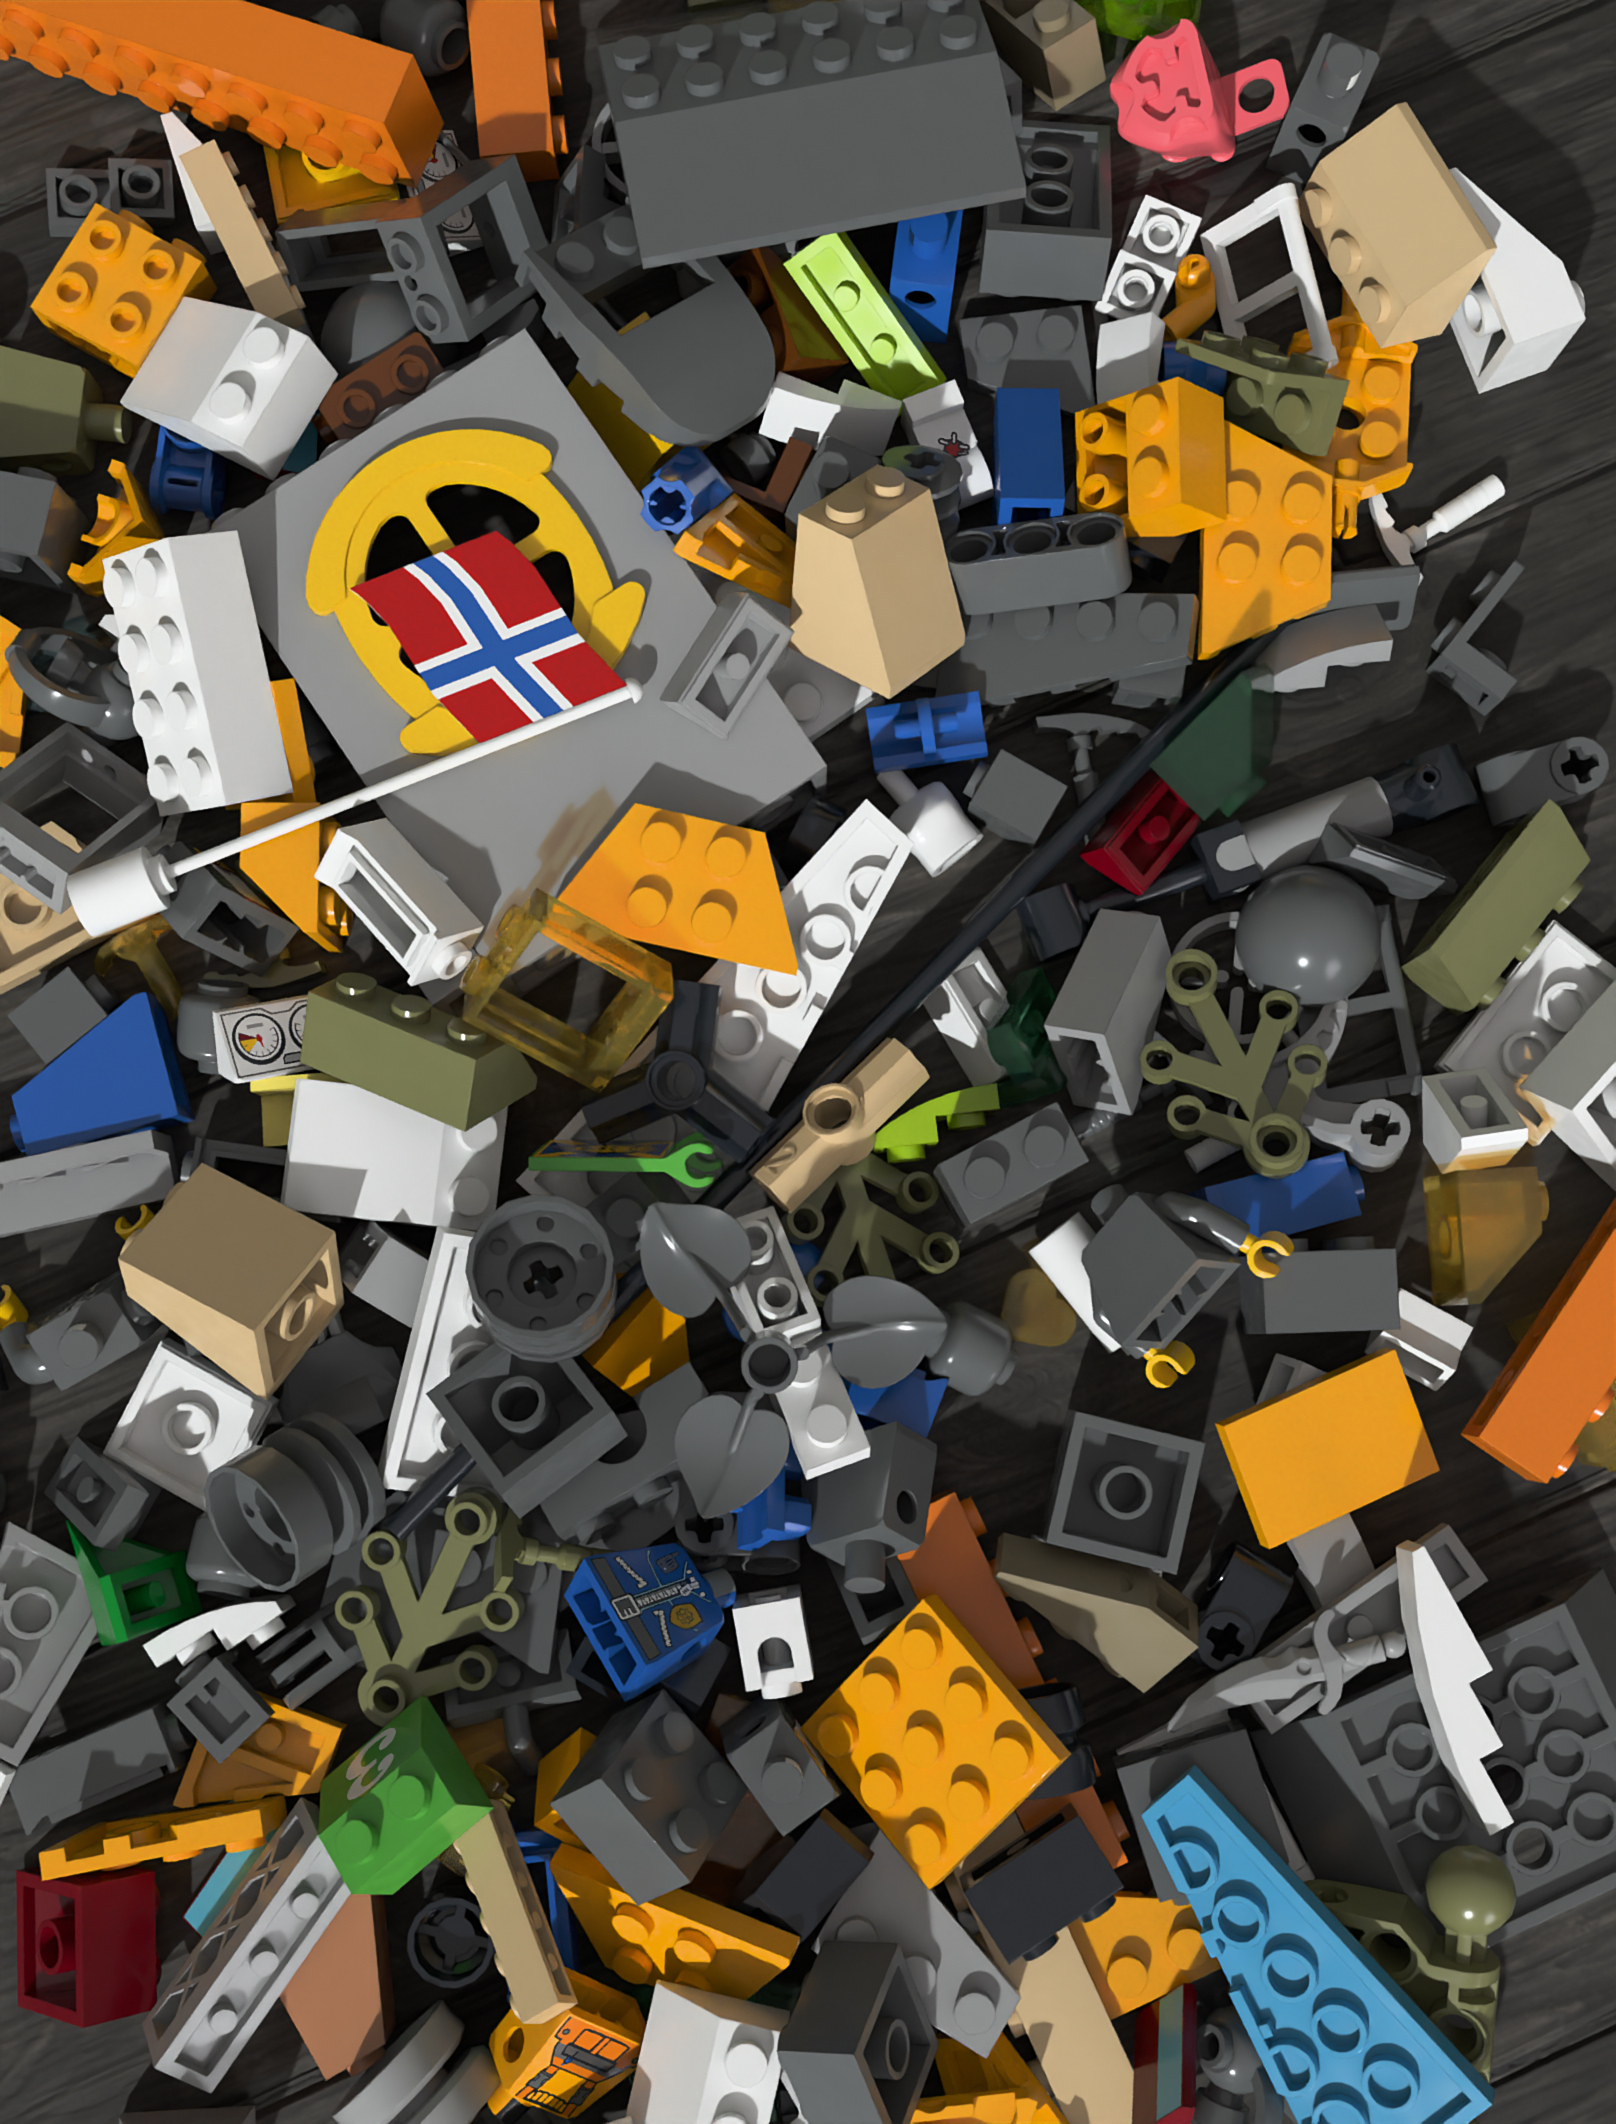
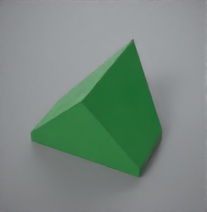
M66 1519L102 1646L131 1640L203 1612L195 1582L186 1572L187 1554L185 1549L174 1553L124 1537L117 1551L112 1552L93 1545L70 1520Z

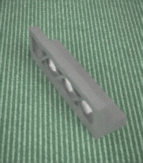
M147 1130L1 1162L0 1238L139 1208L143 1204L148 1206L164 1202L172 1187L180 1182L172 1137L157 1131Z
M1439 1524L1414 1542L1425 1546L1456 1603L1488 1581L1449 1524ZM1396 1555L1252 1658L1258 1656L1275 1657L1285 1652L1289 1646L1299 1649L1312 1647L1311 1633L1313 1624L1324 1610L1335 1612V1617L1328 1628V1638L1333 1646L1373 1635H1378L1381 1638L1388 1631L1398 1632L1406 1639L1401 1615ZM1362 1666L1358 1669L1344 1672L1343 1684L1366 1667ZM1324 1681L1305 1685L1290 1699L1265 1700L1245 1706L1254 1719L1272 1735L1323 1699L1325 1691Z
M302 1797L298 1800L143 2021L142 2026L155 2069L208 2093H212L351 1894L318 1836L319 1808L316 1804Z

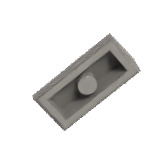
M747 592L727 593L665 688L660 701L720 739L727 740L795 631Z

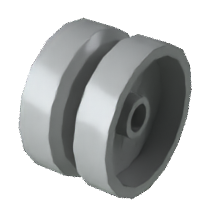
M438 2000L385 2050L386 2054L378 2062L366 2070L338 2103L331 2116L338 2124H388L394 2117H396V2120L393 2124H470L479 2110L501 2083V2079L492 2053L485 2045L467 2048L445 2068L443 2067L444 2063L460 2044L465 2024L443 2000Z

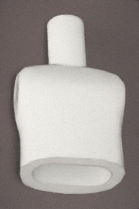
M902 770L880 773L877 776L880 784L899 805L889 820L915 843L910 852L917 857L932 878L951 867L982 839L983 834L964 814L955 797L942 782L935 781L918 790Z

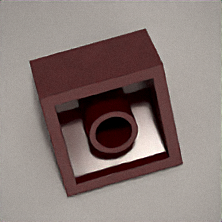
M129 1866L109 1871L99 1869L42 1881L40 1867L16 1870L18 2006L81 2028L151 2011L157 2003V1985L160 1982L162 1973L160 1957L156 1951L155 1917L160 1909V1893L155 1883V1871Z

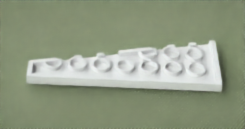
M867 799L780 892L798 962L796 976L719 959L698 982L723 986L713 1069L767 1111L771 1107L915 844ZM658 1026L610 1078L654 1060ZM682 1061L678 1062L670 1068L667 1074L668 1088L674 1096L680 1099H684L692 1093L696 1081L694 1071L688 1064ZM582 1109L554 1138V1140H597L588 1127ZM674 1114L614 1140L679 1141L696 1129L677 1114ZM704 1138L702 1140L713 1144L714 1152L712 1154L699 1152L700 1156L706 1160L723 1159V1165L712 1172H701L691 1166L689 1168L697 1175L714 1174L715 1181L735 1160L709 1139ZM528 1167L516 1182L531 1195L540 1194L564 1197L584 1208L628 1172L529 1171ZM673 1177L692 1203L711 1185L709 1184L701 1188L690 1187ZM640 1249L615 1268V1272H627L641 1258Z

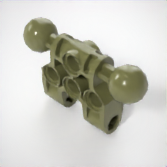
M1477 1844L1455 1845L1441 1853L1430 1864L1425 1879L1427 1899L1431 1911L1445 1927V1936L1436 1933L1434 1926L1409 1895L1330 1880L1316 1879L1304 1881L1306 1886L1490 2084L1501 1963L1499 1957L1487 1948L1488 1935L1500 1928L1512 1916L1517 1900L1512 1874L1498 1855ZM1393 1933L1407 1942L1409 1947L1405 1949L1392 1947L1382 1940L1380 1934ZM1459 2015L1466 2018L1474 2027L1469 2029L1456 2027L1445 2016ZM1474 2118L1468 2124H1480V2122Z

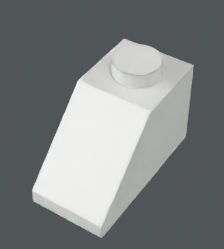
M1486 1067L1422 1076L1423 1144L1442 1174L1455 1173L1467 1175L1477 1173L1483 1168L1506 1165L1527 1142V1125Z

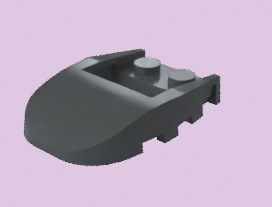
M628 196L623 206L536 252L531 247L524 250L514 279L521 288L531 282L546 302L542 315L543 321L554 337L558 339L563 336L578 356L579 361L576 369L592 387L602 382L624 401L621 412L648 434L654 435L661 441L678 446L697 447L709 445L751 422L766 408L771 396L775 376L773 344L755 308L717 256L668 264L676 272L685 269L705 288L621 336L592 305L596 301L658 268L643 269Z

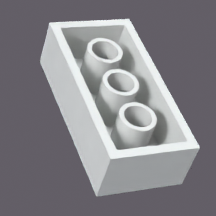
M238 531L167 537L102 559L105 570L103 578L104 593L114 610L120 637L118 655L122 667L128 673L135 703L132 712L133 722L138 734L143 739L149 766L147 784L151 796L157 802L160 817L293 793Z

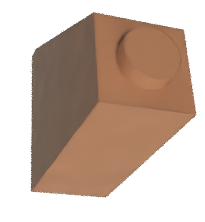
M350 1894L279 1996L326 2081L345 2069L348 2070L351 2077L356 2076L378 2062L386 2054L383 2045L396 2026L383 1895Z

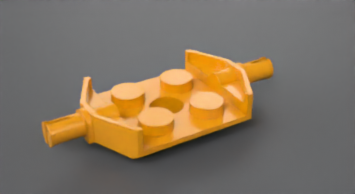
M1342 285L1341 316L1327 321L1332 345L1336 348L1339 362L1334 367L1326 370V373L1350 380L1341 409L1353 413L1359 420L1360 426L1352 430H1344L1336 426L1327 456L1309 455L1282 445V450L1333 476L1332 537L1338 539L1343 530L1342 539H1349L1357 535V506L1359 502L1402 486L1413 469V463L1407 462L1411 363L1418 351V345L1411 341L1380 348ZM1308 328L1293 334L1287 350L1288 356H1291V352L1305 354L1313 349Z

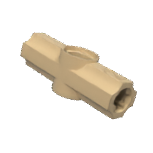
M887 1037L840 1084L830 1083L823 1085L809 1095L804 1103L803 1119L749 1171L750 1175L770 1199L784 1211L787 1210L789 1213H792L840 1165L847 1166L858 1163L869 1155L875 1145V1131L930 1078L927 1070L907 1047L897 1039ZM847 1120L841 1127L832 1129L837 1123Z

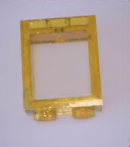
M537 887L522 907L513 904L507 910L495 933L496 944L486 957L477 954L472 959L459 985V989L465 992L462 1020L599 1094L674 997L672 964ZM538 932L627 981L587 1035L499 988V985Z

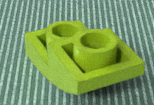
M997 1083L952 1092L907 1111L876 1133L872 1154L886 1153L888 1163L926 1159L925 1148L936 1147L939 1142L937 1121L947 1120L948 1131L985 1127V1116L995 1115L1000 1109Z

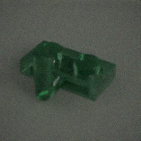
M1041 966L1018 973L986 1030L988 1047L993 1059L998 1065L1005 1067L1011 1078L1010 1081L997 1085L1001 1109L1059 1092L1068 1084V1078L1058 1065L1044 1027V1023L1057 998Z

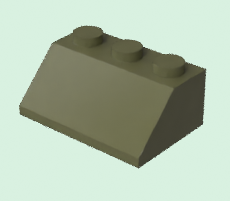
M1550 799L1546 800L1508 829L1400 965L1402 974L1456 1016L1475 1008V1006L1483 1011L1498 997L1508 982L1500 976L1514 957L1522 962L1535 950L1546 935V932L1539 925L1552 909L1558 913L1564 911L1585 885L1577 877L1591 860L1561 808Z
M361 973L340 974L336 979L308 991L300 1063L464 1132L536 1089L538 1077L513 1039L488 1030V1026L480 1020L453 1016L433 1008L431 1002L423 997L401 995L377 985L374 978Z

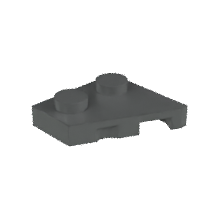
M1081 305L959 320L958 334L966 388L992 397H996L997 388L1059 389L1060 412L1075 418V412L1096 405Z
M435 1531L429 1577L450 1534L449 1531ZM491 1536L484 1543L474 1546L445 1610L449 1611L482 1600L493 1590L494 1554L497 1536ZM539 1541L541 1545L559 1547L562 1544ZM514 1560L513 1579L509 1586L516 1589L524 1599L525 1610L523 1616L507 1631L497 1632L487 1627L478 1630V1632L537 1672L552 1674L566 1571L559 1570L553 1563L536 1561L531 1566L519 1564L518 1561ZM500 1598L493 1600L492 1607L498 1617L504 1619L512 1617L511 1605L506 1600Z

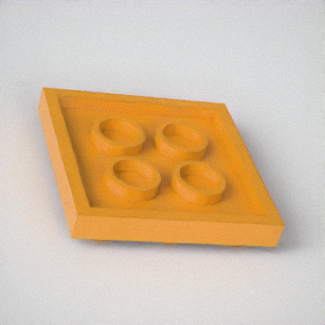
M936 1594L922 1599L800 1728L929 1890L941 1883L1071 1755Z

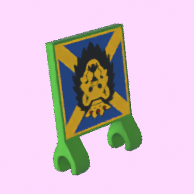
M697 1130L679 1141L611 1140L604 1144H599L597 1140L549 1139L529 1156V1171L665 1172L685 1185L701 1188L714 1181V1174L697 1175L690 1170L689 1166L701 1172H712L723 1165V1159L706 1160L700 1156L699 1152L712 1154L714 1146L710 1142L702 1140L706 1137Z

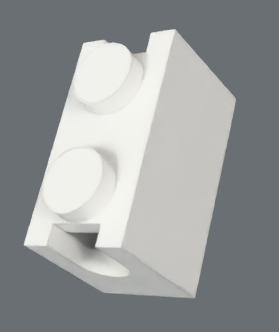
M800 1583L736 1595L732 1611L746 1692L761 1689L763 1699H776L801 1693L803 1691L801 1682L814 1680V1668Z

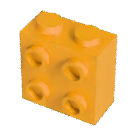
M95 203L30 307L50 333L134 379L183 297L209 302L218 288L205 267V257L194 247L177 238H174L170 244L153 235V229L134 213L121 209L117 215Z

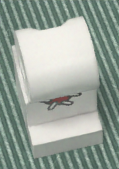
M954 379L903 399L900 424L910 445H924L940 449L952 455L960 463L963 476L959 485L961 502L958 510L992 498L994 496V488L987 464L976 445V437L963 409V397Z

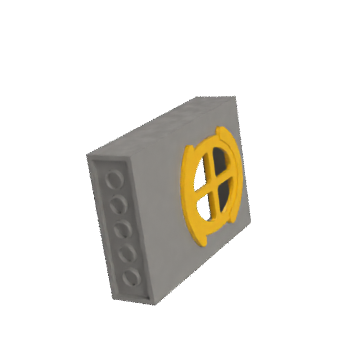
M525 328L512 337L506 335L494 339L483 348L478 359L459 371L448 370L438 375L429 383L425 393L405 406L403 404H396L385 409L375 418L372 427L352 440L341 439L332 443L321 453L319 461L299 474L289 473L276 479L267 488L265 496L244 509L234 508L223 513L214 521L211 530L207 532L238 531L258 625L367 787L478 744L474 737L432 694L423 678L413 673L402 663L400 653L403 647L391 628L378 625L372 618L369 604L350 590L351 587L366 582L370 551L380 528L392 517L404 516L410 520L433 555L453 548L455 545L428 507L427 498L432 491L445 485H476L513 497L539 517L540 524L538 529L514 545L531 563H534L550 552H560L567 558L574 583L575 601L572 625L584 641L625 683L626 678H634L640 682L643 688L641 699L634 703L633 698H629L375 798L391 824L484 925L473 947L498 984L514 1002L613 937V935L546 921V916L551 905L634 803L754 830L756 828L760 832H765L766 835L804 810L813 795L817 794L824 797L827 784L826 763L767 678L761 684L727 740L720 739L660 701L662 693L715 612L717 605L685 559L673 551L675 545L665 530L655 532L640 515L644 507L643 498Z

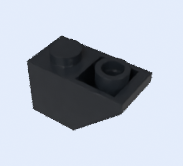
M823 1808L751 1862L727 1903L726 1908L799 1936L801 1943L810 1935L868 1866L875 1853L858 1839L846 1825Z

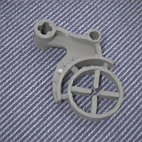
M1240 912L1217 914L1199 922L1181 938L1172 956L1182 950L1191 949L1200 940L1213 933L1236 929ZM1235 944L1232 970L1235 975L1241 976L1244 974V971L1238 959ZM1218 970L1217 989L1227 987L1229 980L1228 972ZM1191 976L1184 978L1180 985L1201 987L1203 982L1199 978ZM1248 979V990L1261 993L1252 981ZM1235 987L1230 995L1228 1023L1242 1050L1248 1051L1255 1033L1240 1035L1244 991L1240 987ZM1168 994L1173 1012L1182 1026L1195 1038L1205 1043L1202 1051L1192 1050L1189 1055L1219 1065L1194 1015L1186 1005L1177 1003ZM1348 997L1323 1005L1318 1018L1301 1038L1293 1030L1283 1034L1281 1042L1287 1048L1276 1052L1262 1088L1274 1111L1289 1080L1287 1062L1289 1054L1294 1048L1303 1044H1312L1324 1051L1328 1063L1331 1060L1344 1031ZM1299 1006L1298 1019L1304 1010L1301 1006ZM1302 1059L1295 1064L1296 1069L1303 1074H1313L1319 1069L1318 1064L1311 1059ZM1314 1088L1300 1120L1301 1125L1309 1135L1310 1142L1325 1150L1344 1152L1353 1165L1360 1170L1370 1173L1383 1172L1397 1162L1406 1146L1411 1131L1410 1121L1404 1109L1392 1101L1375 1099L1364 1104L1332 1102L1317 1096ZM1224 1096L1228 1110L1227 1115L1247 1120L1238 1101ZM1375 1126L1383 1129L1382 1138H1387L1384 1146L1370 1143L1372 1134H1366L1369 1127Z

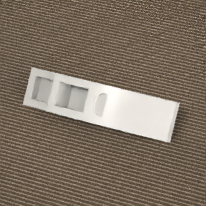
M774 1206L735 1218L745 1229L750 1240L751 1265L743 1281L731 1287L730 1290L751 1328L756 1333L763 1330L781 1332L791 1340L794 1346L801 1345L821 1333V1317ZM826 1344L811 1353L806 1360L798 1361L797 1375L789 1387L781 1392L768 1394L775 1412L783 1417L787 1424L789 1438L806 1480L870 1457L871 1447L842 1378L834 1367L831 1352Z

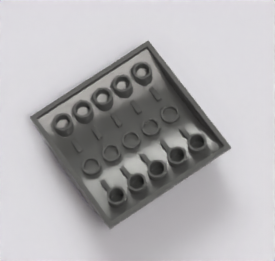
M757 0L689 13V11L593 29L643 269L1026 198V183L999 58L978 0Z

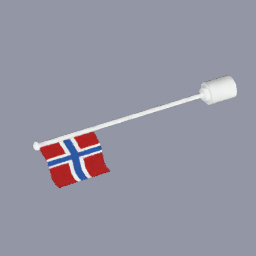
M497 531L491 532L350 588L352 592L367 602L387 623L432 694L474 737L478 744L170 865L162 854L153 857L148 849L142 846L67 876L66 884L71 903L86 931L91 936L97 937L170 908L171 900L169 894L177 891L176 876L629 698H633L634 703H637L643 695L642 685L634 678H626L625 683L578 634L535 566L511 541Z

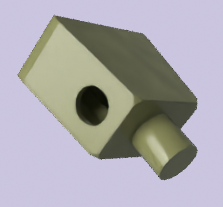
M0 345L1 471L17 474L20 467H30L47 472L54 477L86 475L94 469L98 441L125 444L129 442L132 433L131 410L123 405L103 403L102 388L87 369Z

